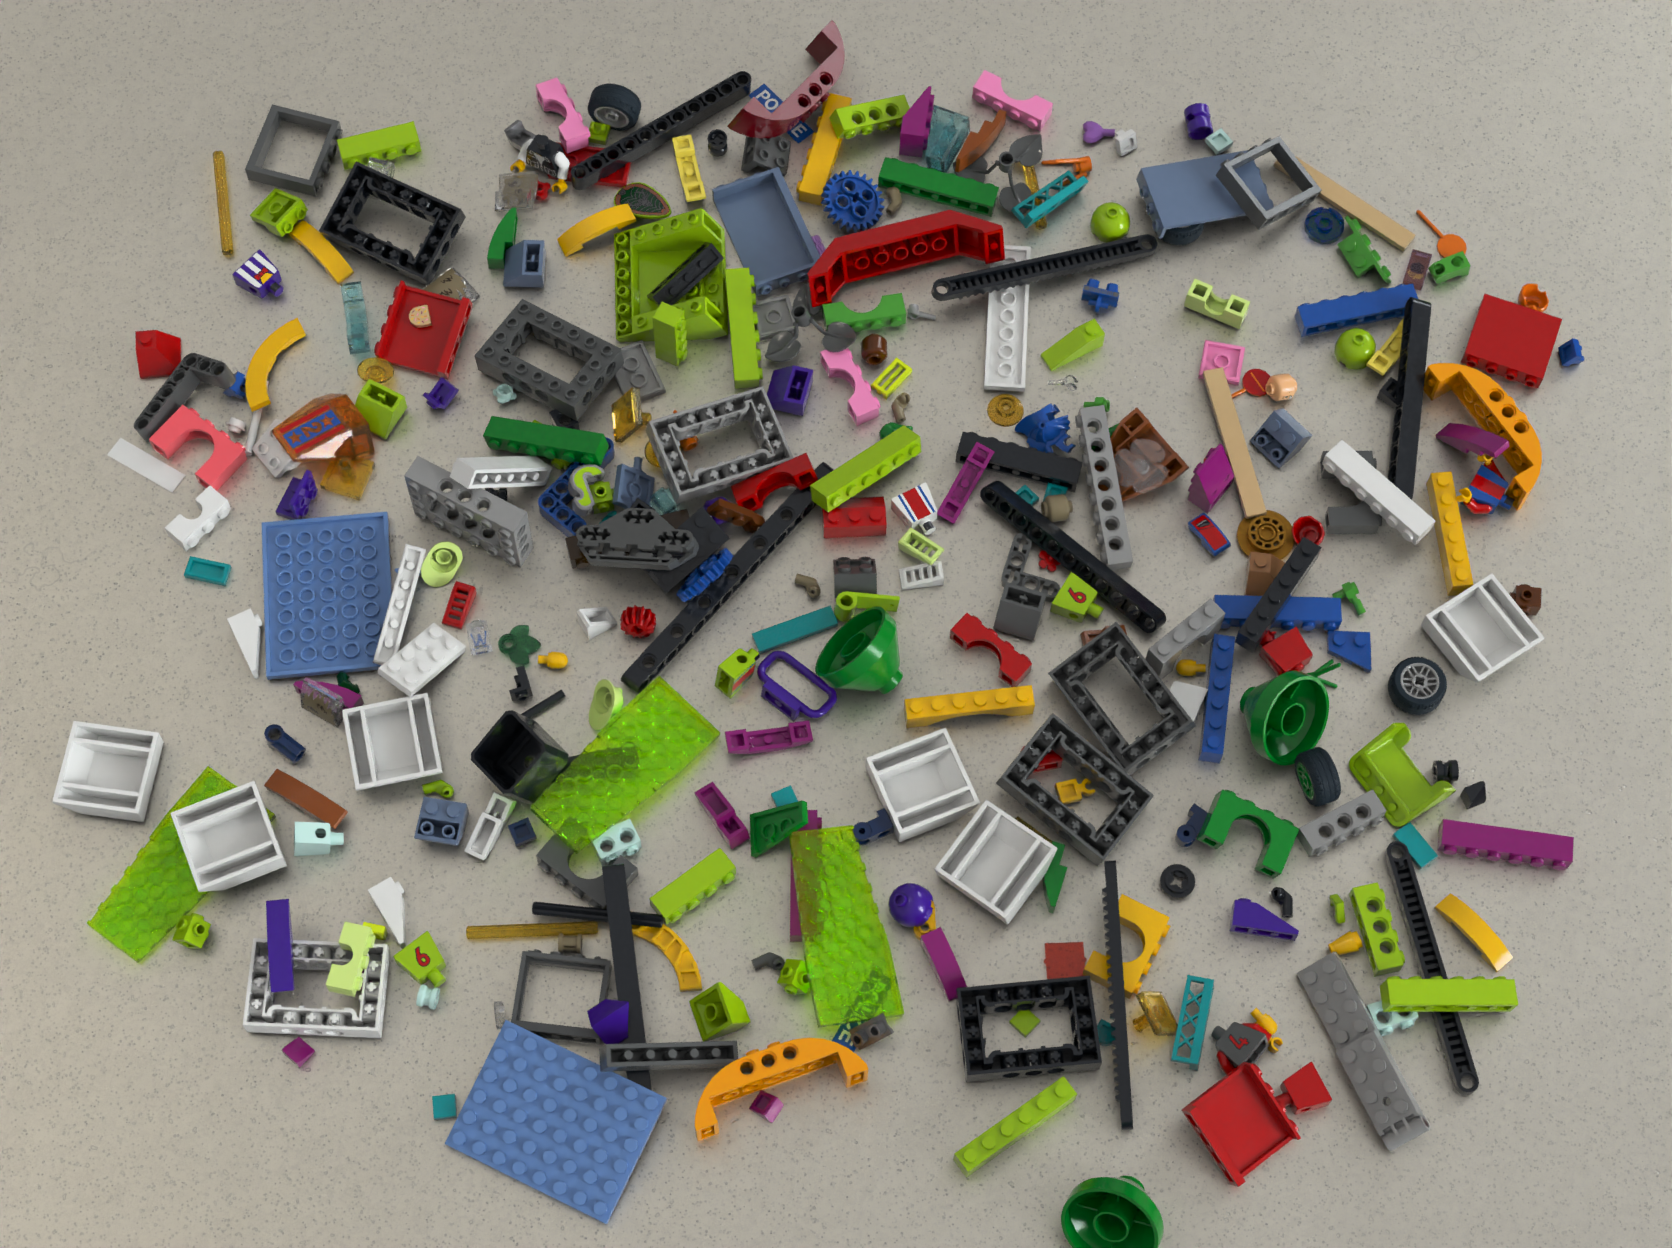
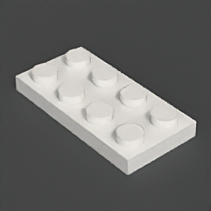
M432 623L378 668V674L406 695L412 697L463 654L466 645L437 624Z

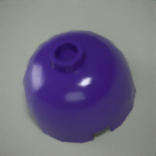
M905 883L898 886L890 895L888 902L889 912L892 918L904 927L922 926L932 914L931 900L933 901V897L929 890L915 883Z

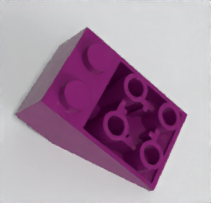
M932 86L927 87L903 116L899 155L922 158L923 150L928 148L935 96L931 94Z
M1219 444L1215 449L1211 448L1205 457V462L1203 464L1200 462L1193 471L1194 476L1190 481L1192 484L1188 489L1190 492L1188 501L1207 514L1229 489L1234 479L1232 468L1222 444Z

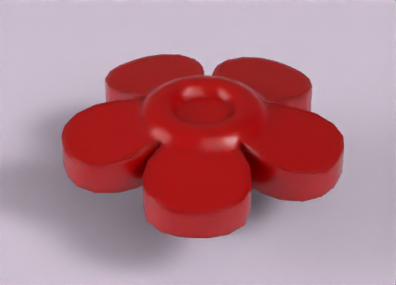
M1044 550L1038 554V557L1041 559L1038 562L1040 568L1044 569L1047 566L1049 572H1054L1056 566L1060 565L1058 561Z

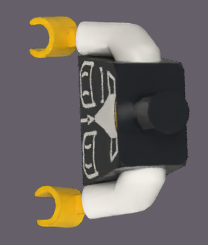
M537 134L534 139L526 141L518 154L519 160L511 165L510 170L513 171L515 167H518L519 172L517 175L525 170V161L526 164L559 179L551 187L553 192L558 189L560 190L559 194L565 192L567 184L564 180L567 179L570 162L565 156L562 146L550 140L546 135Z

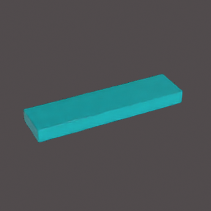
M830 605L752 633V638L759 654L837 627L838 622Z

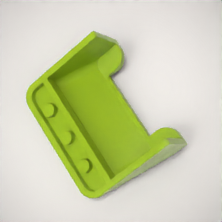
M1405 723L1391 724L1353 755L1349 761V768L1367 792L1372 789L1374 790L1386 809V818L1392 825L1397 827L1411 822L1456 791L1448 781H1438L1431 786L1402 747L1411 739V732Z

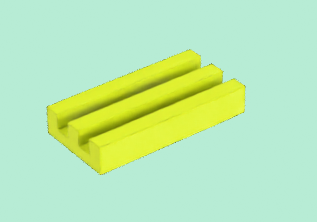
M896 357L871 384V389L877 390V393L879 395L882 394L883 398L887 400L912 373V368ZM897 365H899L900 367L880 387L879 384L891 373V371ZM905 369V371L898 377V379H897L887 390H885V389L896 379V377Z

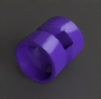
M1195 103L1184 110L1187 132L1190 139L1203 140L1213 133L1208 105Z

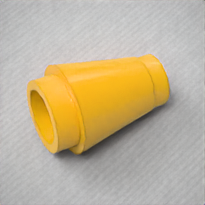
M1349 931L1328 944L1331 953L1337 952L1338 955L1358 952V949L1362 948L1363 945L1357 931L1352 933Z

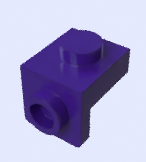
M441 377L431 392H425L423 396L427 399L426 403L432 408L446 409L459 389Z

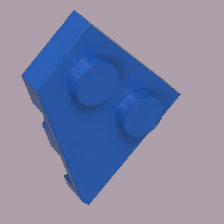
M1328 630L1327 653L1336 658L1343 659L1344 662L1350 665L1353 663L1363 668L1364 672L1370 673L1372 670L1370 632Z

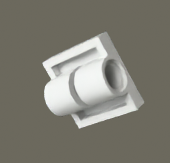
M280 419L273 421L252 448L275 478H281L286 471L296 468L302 461L301 452L296 454L294 451L302 445L300 444L295 448L290 446L283 436L290 432V430L284 433L279 431L285 427V424ZM294 435L288 437L292 439V444L298 441Z

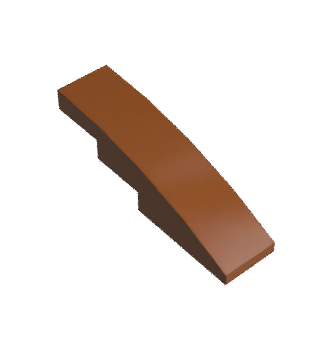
M999 109L993 122L985 120L978 133L970 131L956 158L955 172L959 173L987 151L1005 126L1006 111Z
M276 769L264 784L267 790L281 796L286 802L301 809L306 815L322 823H329L333 829L337 828L348 813L347 810L326 796L279 769Z

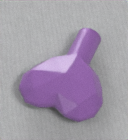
M1086 121L1083 124L1085 131L1083 140L1086 143H1095L1102 137L1115 136V129H1103L1098 123L1093 121Z

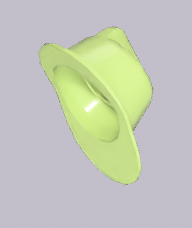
M449 541L435 544L421 567V577L424 582L433 587H441L448 584L462 562L461 549Z
M602 679L595 687L589 710V723L594 730L605 728L611 716L618 713L623 706L622 689L613 686L609 680Z

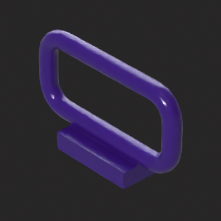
M784 651L770 653L757 668L758 678L764 683L761 697L792 721L799 716L800 712L810 718H820L837 701V694L834 688L829 687L819 676ZM776 659H782L826 692L829 698L819 709L812 710L771 679L765 671Z

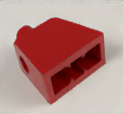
M1312 1062L1285 1079L1280 1085L1282 1094L1275 1097L1284 1107L1290 1106L1294 1114L1326 1107L1332 1101Z

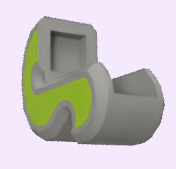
M586 464L574 469L568 481V491L574 497L572 509L579 516H588L595 504L588 484L601 481L605 476V471L595 464Z

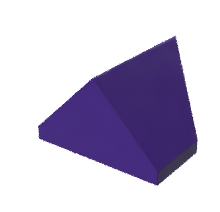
M605 999L587 1011L591 1027L605 1044H619L629 1037V1002Z

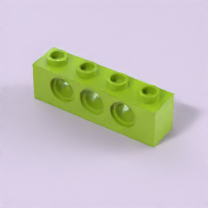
M899 95L835 109L829 118L837 139L844 137L845 139H850L858 134L868 135L876 130L882 132L890 127L896 126L901 128L903 116L910 107L905 95Z
M1378 882L1352 888L1349 897L1374 977L1400 971L1404 965L1403 963H1405L1403 951H1399L1397 945L1398 935L1396 930L1392 929L1390 923L1392 922L1390 910L1385 907V893L1383 889L1379 888ZM1367 905H1373L1377 911H1369ZM1373 926H1380L1383 929V932H1376ZM1380 946L1387 947L1390 953H1383L1380 950Z

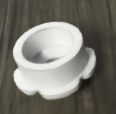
M231 417L229 422H226V425L229 426L228 430L240 434L241 431H246L244 429L246 423L239 419Z

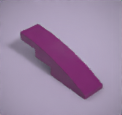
M1449 423L1435 435L1437 439L1466 454L1469 451L1479 456L1485 453L1495 459L1509 447L1508 440L1483 429L1464 424Z

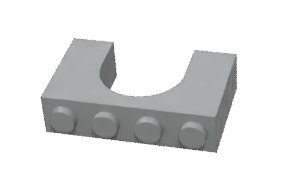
M1210 598L1148 649L1146 661L1161 680L1173 671L1177 658L1191 643L1197 639L1204 646L1213 638L1214 634L1219 633L1225 612Z

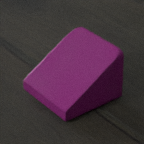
M300 1037L294 1039L281 1050L299 1068L315 1052Z
M761 1090L749 1109L768 1122L773 1123L784 1104L778 1097Z

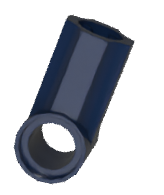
M272 724L265 729L264 735L269 748L275 749L293 764L303 757L306 748L285 733L281 726ZM273 734L280 735L277 740L270 739Z

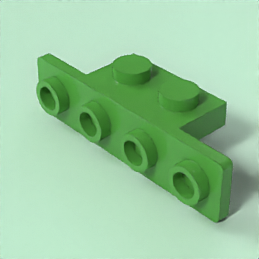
M1347 215L1345 220L1354 233L1337 245L1358 277H1361L1376 267L1382 279L1390 284L1392 282L1389 278L1391 275L1390 271L1379 262L1381 257L1375 249L1372 251L1369 245L1372 243L1366 234L1362 235L1359 229L1362 227L1356 218L1352 219Z

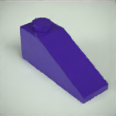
M1240 898L1235 900L1232 905L1229 931L1290 941L1296 940L1299 930L1258 903L1251 902L1250 899Z

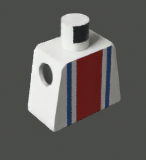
M926 482L891 499L892 511L908 529L910 527L914 530L921 528L925 535H929L936 530L932 522L937 519V508Z

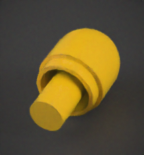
M562 652L548 653V656L538 655V664H547V667H550V669H563L568 663L567 656Z
M1182 659L1176 664V671L1181 676L1196 675V672L1206 673V664H1196V661H1193V659Z
M1256 1007L1250 1013L1256 1020L1255 1023H1258L1271 1035H1274L1277 1031L1276 1022L1270 1015L1266 1013L1263 1015Z

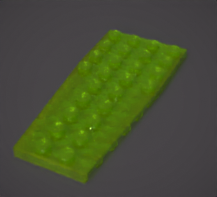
M658 676L608 722L597 734V737L556 778V781L549 789H546L536 803L531 805L530 810L573 852L578 854L673 780L709 747L721 733L661 676Z
M207 766L161 820L150 835L149 842L136 854L137 858L131 866L125 869L123 872L124 876L118 884H114L111 888L110 895L104 903H100L97 908L98 911L91 921H87L88 926L139 963L176 926L181 916L187 915L209 892H199L170 813L234 789L237 786ZM266 808L269 819L272 822L276 816Z
M853 825L795 831L789 835L804 960L818 1028L867 1021L881 1013H884L886 1018L904 1015L891 949L883 923H880L878 917L879 909L877 903H874L871 894L873 889L871 883H868L865 874L867 869L865 863H862L859 854L860 846L855 840Z

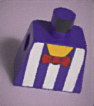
M260 249L232 274L237 286L259 298H264L269 292L278 297L283 292V287L279 284L282 279L278 269Z

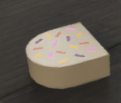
M428 305L418 306L410 311L409 319L414 327L432 326Z

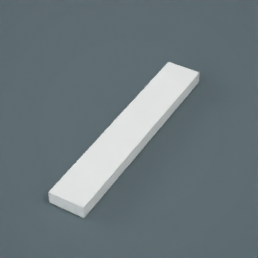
M405 544L373 660L375 664L383 665L399 650L426 549Z

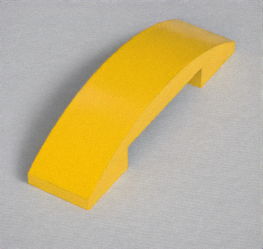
M628 203L617 205L583 219L564 232L557 241L565 257L582 249V244L615 227H618L620 230L637 220Z
M302 220L293 227L292 232L288 233L300 246L303 245L325 268L326 273L338 285L354 273L333 245L306 221Z
M1450 893L1434 907L1449 924L1452 922L1481 951V957L1495 972H1498L1513 958L1506 946L1486 922L1453 894Z

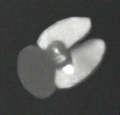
M1136 439L1130 446L1131 452L1127 449H1120L1116 453L1115 466L1118 482L1123 487H1130L1133 484V489L1136 492H1149L1160 486L1168 475V470L1164 465L1155 464L1162 462L1165 458V451L1157 442L1149 439Z

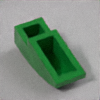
M512 207L493 234L487 255L489 269H504L506 249L515 245L518 222L516 207Z
M1048 840V842L1057 847V851L1043 877V890L1049 913H1054L1068 867L1060 865L1065 845Z

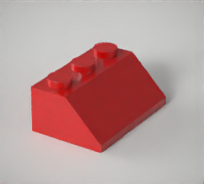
M884 496L850 498L830 512L822 508L824 538L886 536L887 522Z

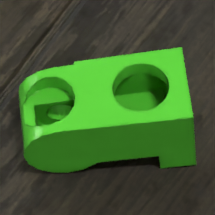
M1461 251L1433 263L1428 269L1435 283L1440 284L1457 276H1467L1471 265L1464 252Z

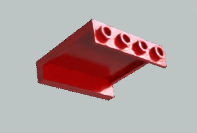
M401 280L399 286H396L394 290V301L388 307V319L381 327L382 336L380 342H377L375 345L374 353L381 362L439 378L443 377L448 380L473 304L469 298L454 299L406 286L404 281ZM428 305L432 326L414 327L409 319L410 311L415 307Z
M1484 294L1461 363L1471 368L1484 370L1489 374L1505 377L1510 381L1523 383L1528 387L1539 388L1544 378L1562 319Z
M1248 1062L1241 1063L1182 1109L1185 1117L1229 1184L1237 1187L1246 1182L1243 1178L1285 1144L1292 1139H1301L1297 1132L1299 1130L1297 1125L1291 1119H1288L1285 1114L1286 1108L1273 1096L1274 1090L1262 1079V1072L1259 1067Z

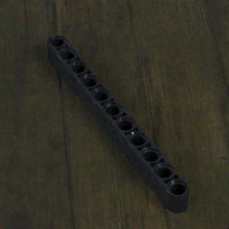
M745 71L737 72L575 165L571 170L572 186L577 190H584L592 186L601 178H605L625 167L628 162L631 163L670 141L673 137H677L748 96L751 92V75Z
M1413 297L1407 300L1404 310L1388 480L1411 500L1414 493L1431 317V303Z
M994 481L981 489L980 497L984 503L1066 569L1094 588L1102 598L1143 631L1152 633L1165 624L1166 615L1159 607L1003 482Z
M624 863L602 866L617 998L619 1001L629 1002V1037L623 1041V1044L646 1043ZM649 1070L626 1071L627 1079L652 1090Z

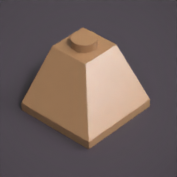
M1250 552L1247 561L1244 595L1263 596L1285 562L1272 554Z

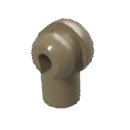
M889 187L886 190V195L890 198L891 203L885 211L891 216L896 213L902 204L900 190L897 187Z
M907 393L898 395L891 405L897 423H902L906 420L903 410L910 401V396Z
M801 574L796 575L795 584L805 586L810 597L816 598L820 595L821 589L815 578Z

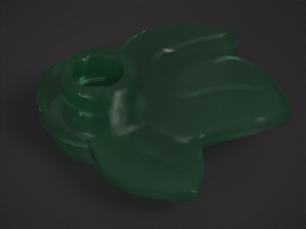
M518 625L513 627L509 634L500 637L498 647L502 653L509 655L512 662L526 665L529 664L528 655L536 652L540 648L541 643L537 639L528 636L529 625ZM509 642L513 644L511 647L505 646Z

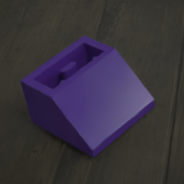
M792 365L773 371L767 391V396L773 410L803 416L813 383L812 369Z

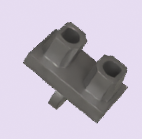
M884 1013L849 1030L850 1038L854 1046L858 1047L859 1050L894 1033L893 1029L888 1025Z

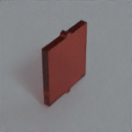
M1083 942L1044 944V964H1046L1047 979L1085 976L1082 973L1087 959L1084 957Z

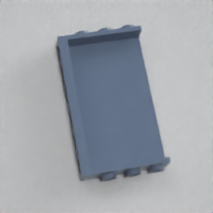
M1248 150L1141 168L1136 178L1140 188V196L1145 201L1146 212L1152 219L1153 230L1157 232L1159 239L1163 238L1167 229L1246 216L1245 212L1217 178L1216 174L1220 170L1222 162L1227 159L1232 160L1239 153H1246ZM1252 160L1235 169V172L1266 211L1273 208V201L1267 194L1266 184L1261 179L1260 169L1256 166L1255 161Z
M779 167L764 172H757L750 177L739 178L732 183L719 185L712 189L713 202L743 268L749 267L750 275H754L755 287L752 288L756 296L765 295L772 290L786 288L792 283L803 282L808 279L807 273L820 258V255Z

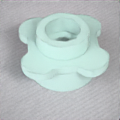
M500 384L493 390V395L498 398L497 401L501 404L515 400L517 397L513 393V388L507 384Z

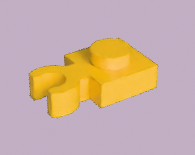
M1075 778L1055 783L1054 786L1059 801L1064 805L1081 801L1082 795L1089 797L1095 793V789H1086L1085 785L1091 784V781L1087 778L1080 784L1077 783Z

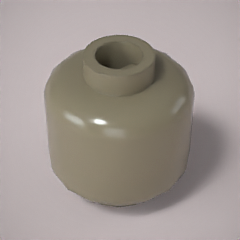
M1064 494L1047 496L1044 502H1041V513L1051 522L1065 521L1068 519L1069 514L1073 512L1072 501L1068 500Z

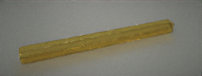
M214 151L213 163L221 248L223 255H232L233 243L225 159L223 151Z
M596 921L467 926L466 928L468 939L559 936V933H563V935L598 933V923Z

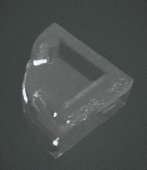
M495 1001L496 1028L501 1029L505 1022V1007L502 1001Z

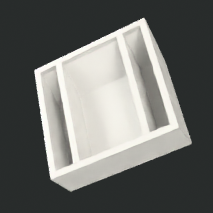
M1493 574L1488 575L1427 614L1421 624V627L1457 672L1477 683L1545 639Z
M428 693L342 710L356 791L443 773Z
M73 721L52 802L80 814L144 822L164 743L158 732Z
M946 728L866 758V770L882 806L885 808L894 826V833L898 842L959 820L980 805V801Z
M255 781L170 813L199 892L227 890L287 866Z
M985 800L938 863L935 871L944 881L1006 924H1009L1046 874L1057 851V847L988 800Z

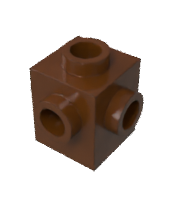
M1522 584L1516 585L1513 592L1509 593L1526 616H1536L1541 608L1542 588Z

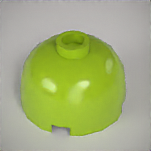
M1113 202L1098 206L1093 212L1090 222L1093 235L1095 234L1099 237L1098 240L1106 243L1121 240L1124 236L1126 237L1130 227L1129 213L1123 206Z
M1360 328L1349 329L1338 338L1334 354L1338 362L1340 363L1341 361L1345 364L1346 368L1354 370L1367 367V362L1375 354L1376 343L1369 332Z

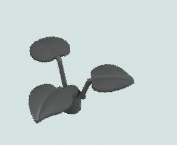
M1041 134L1024 136L1014 141L1010 146L1009 152L1001 153L999 160H996L988 170L987 161L980 156L959 173L955 172L956 162H953L954 172L959 177L972 178L984 183L985 174H989L999 166L1002 172L1008 173L1010 187H1005L1001 190L999 202L1005 210L1012 212L1013 207L1032 195L1030 188L1025 183L1013 184L1012 170L1014 169V164L1020 162L1021 165L1030 167L1040 162L1043 153ZM1021 208L1019 211L1025 214L1029 209Z
M804 283L794 299L791 315L795 320L793 323L794 336L788 331H782L774 335L768 344L765 357L775 362H785L793 359L801 349L800 342L796 340L798 338V326L807 327L812 323L825 335L822 344L830 352H840L855 342L856 333L852 327L844 322L831 323L827 331L820 327L811 315L820 313L822 305L812 308L809 285Z

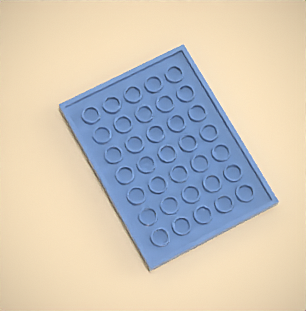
M388 512L262 522L267 679L337 674L340 671L348 673L378 670L381 665L373 663L392 595Z
M505 1020L445 1144L608 1224L668 1098L615 1072H600V1065Z

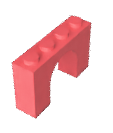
M182 405L149 438L152 448L166 459H169L189 440L202 438L214 444L212 456L195 475L202 486L205 488L212 486L218 491L247 460L246 449L239 442L234 443L231 441L229 435L221 430L219 432L215 429L211 421L200 418L196 410L193 408L188 409Z

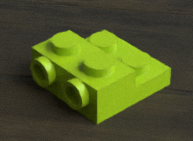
M275 188L250 214V217L253 221L266 226L269 232L283 237L286 233L292 232L294 224L299 219L305 218L308 209L302 199Z

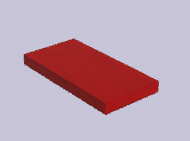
M556 142L562 146L565 156L570 162L567 179L564 181L572 182V168L605 148L587 146L566 153L562 143ZM628 162L625 167L605 178H601L594 185L619 188L626 186L631 163ZM548 174V179L559 180Z

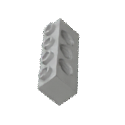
M1372 789L1301 826L1297 838L1309 857L1315 853L1318 856L1326 852L1329 846L1333 844L1338 846L1347 840L1346 837L1352 834L1354 836L1361 834L1365 827L1369 825L1373 827L1381 823L1386 809ZM1356 812L1363 813L1365 818H1359ZM1337 822H1344L1347 828L1340 827ZM1324 831L1329 835V837L1324 838L1319 834V832Z

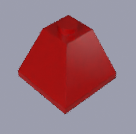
M158 330L135 331L140 379L169 377L181 362V338Z

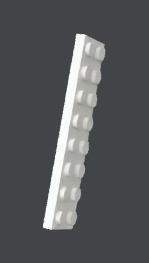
M1004 245L1005 260L990 263V268L1029 260L1031 247ZM1029 284L1016 285L1014 288H1002L1000 291L994 290L992 293L988 291L984 389L1025 391Z

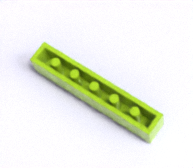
M749 267L725 269L735 389L759 387V380H763L762 367L758 368V361H761V351L756 349V342L760 341L759 330H755L754 324H758L757 311L753 312V305H756V295L751 293V287H755L754 275H750Z
M903 425L811 484L812 501L827 512L840 506L851 497H854L921 453L920 436Z
M1399 976L1388 977L1380 985L1383 1012H1510L1518 1006L1515 980L1506 979L1504 976L1494 977L1493 979H1485L1483 976L1473 977L1472 979H1464L1462 976L1450 979H1443L1441 976L1429 979H1422L1420 976L1400 979Z
M1064 1076L954 1153V1162L965 1177H969L1074 1102L1077 1093Z

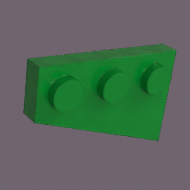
M801 800L750 814L751 856L759 857L808 824L807 802Z

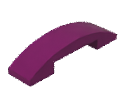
M979 442L975 443L938 509L937 515L953 524L956 522L995 451Z
M809 720L788 723L786 727L749 732L746 729L725 732L728 753L732 754L773 752L813 742Z

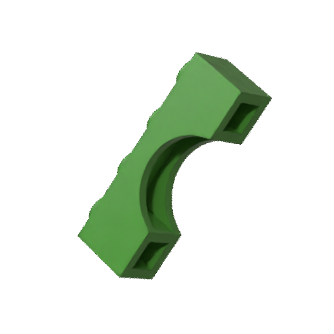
M902 293L882 296L879 305L866 313L854 312L848 309L843 302L822 304L825 331L828 330L829 325L833 322H844L852 327L855 333L866 329L877 330L886 326L897 327L906 324V310Z

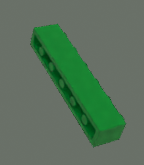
M885 157L878 176V187L880 188L897 187L900 193L989 217L993 215L999 193V187L991 183L985 184L972 178H963L953 173L940 172L934 168L921 167L915 163L902 162L896 158Z
M491 416L483 434L488 447L493 450H507L512 453L519 452L530 456L537 455L548 459H561L567 462L595 464L601 466L609 447L602 433Z

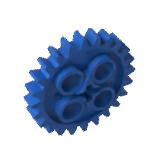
M849 170L846 174L844 171H841L839 175L834 174L827 181L821 197L824 198L821 204L827 205L823 211L830 213L827 218H834L833 225L838 222L840 223L839 229L846 226L847 232L853 228L855 233L859 229L865 231L867 228L871 229L873 225H876L883 215L882 210L884 206L881 204L884 202V199L879 198L882 191H876L878 184L872 185V178L867 181L866 174L860 177L859 171L853 175L851 170Z
M724 548L717 554L707 558L700 564L699 568H696L686 578L685 583L676 593L683 602H686L702 593L710 586V582H714L722 575L725 567L734 557L727 548Z

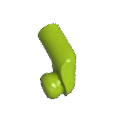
M443 780L422 784L425 795L436 792L444 798H450L454 793L453 787Z

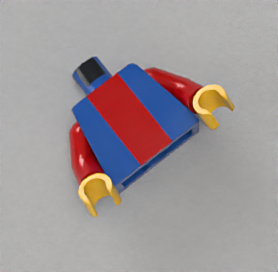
M1485 453L1482 456H1477L1479 462H1485L1484 465L1481 464L1469 488L1459 490L1462 495L1457 496L1456 500L1466 506L1473 514H1493L1497 505L1510 510L1515 499L1504 494L1509 484L1492 460L1493 457Z

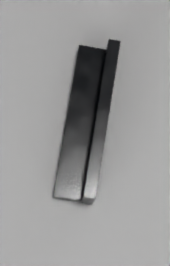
M703 243L654 288L647 297L655 301L658 306L661 302L674 305L717 266L724 257L712 243Z

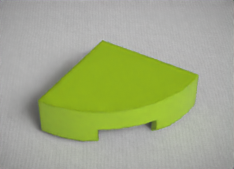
M1338 894L1330 895V905L1334 906L1335 909L1334 918L1337 923H1344V902Z

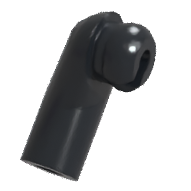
M1273 888L1271 895L1282 906V917L1292 918V896L1283 888Z

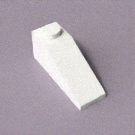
M250 608L227 618L254 678L257 679L259 678L262 644L260 626L263 624L259 615H254Z
M389 877L368 889V892L399 946L403 949L406 947L405 907L402 897L404 890L399 881L394 882L392 877Z

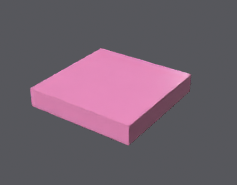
M1205 340L1198 378L1204 379L1203 371L1223 367L1228 384L1239 385L1245 347Z

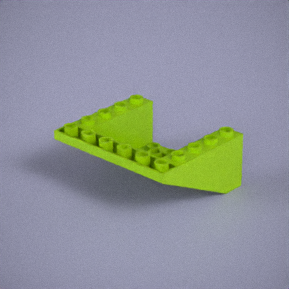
M703 208L614 234L616 340L619 342L654 341L653 316L659 306L655 301L650 300L647 295L705 242L712 243L724 259L671 306L684 311L686 320L685 330H687L686 340H708L728 335L725 232Z

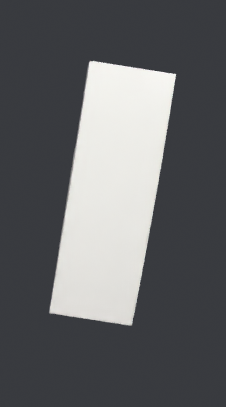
M494 792L485 812H482L465 852L485 861L502 833L517 802Z

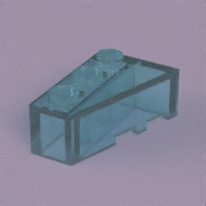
M937 105L933 106L931 129L926 150L927 168H934L940 172L947 173L970 132L968 116Z

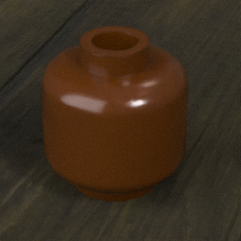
M878 334L866 336L861 342L863 360L871 365L882 363L888 355L887 340Z

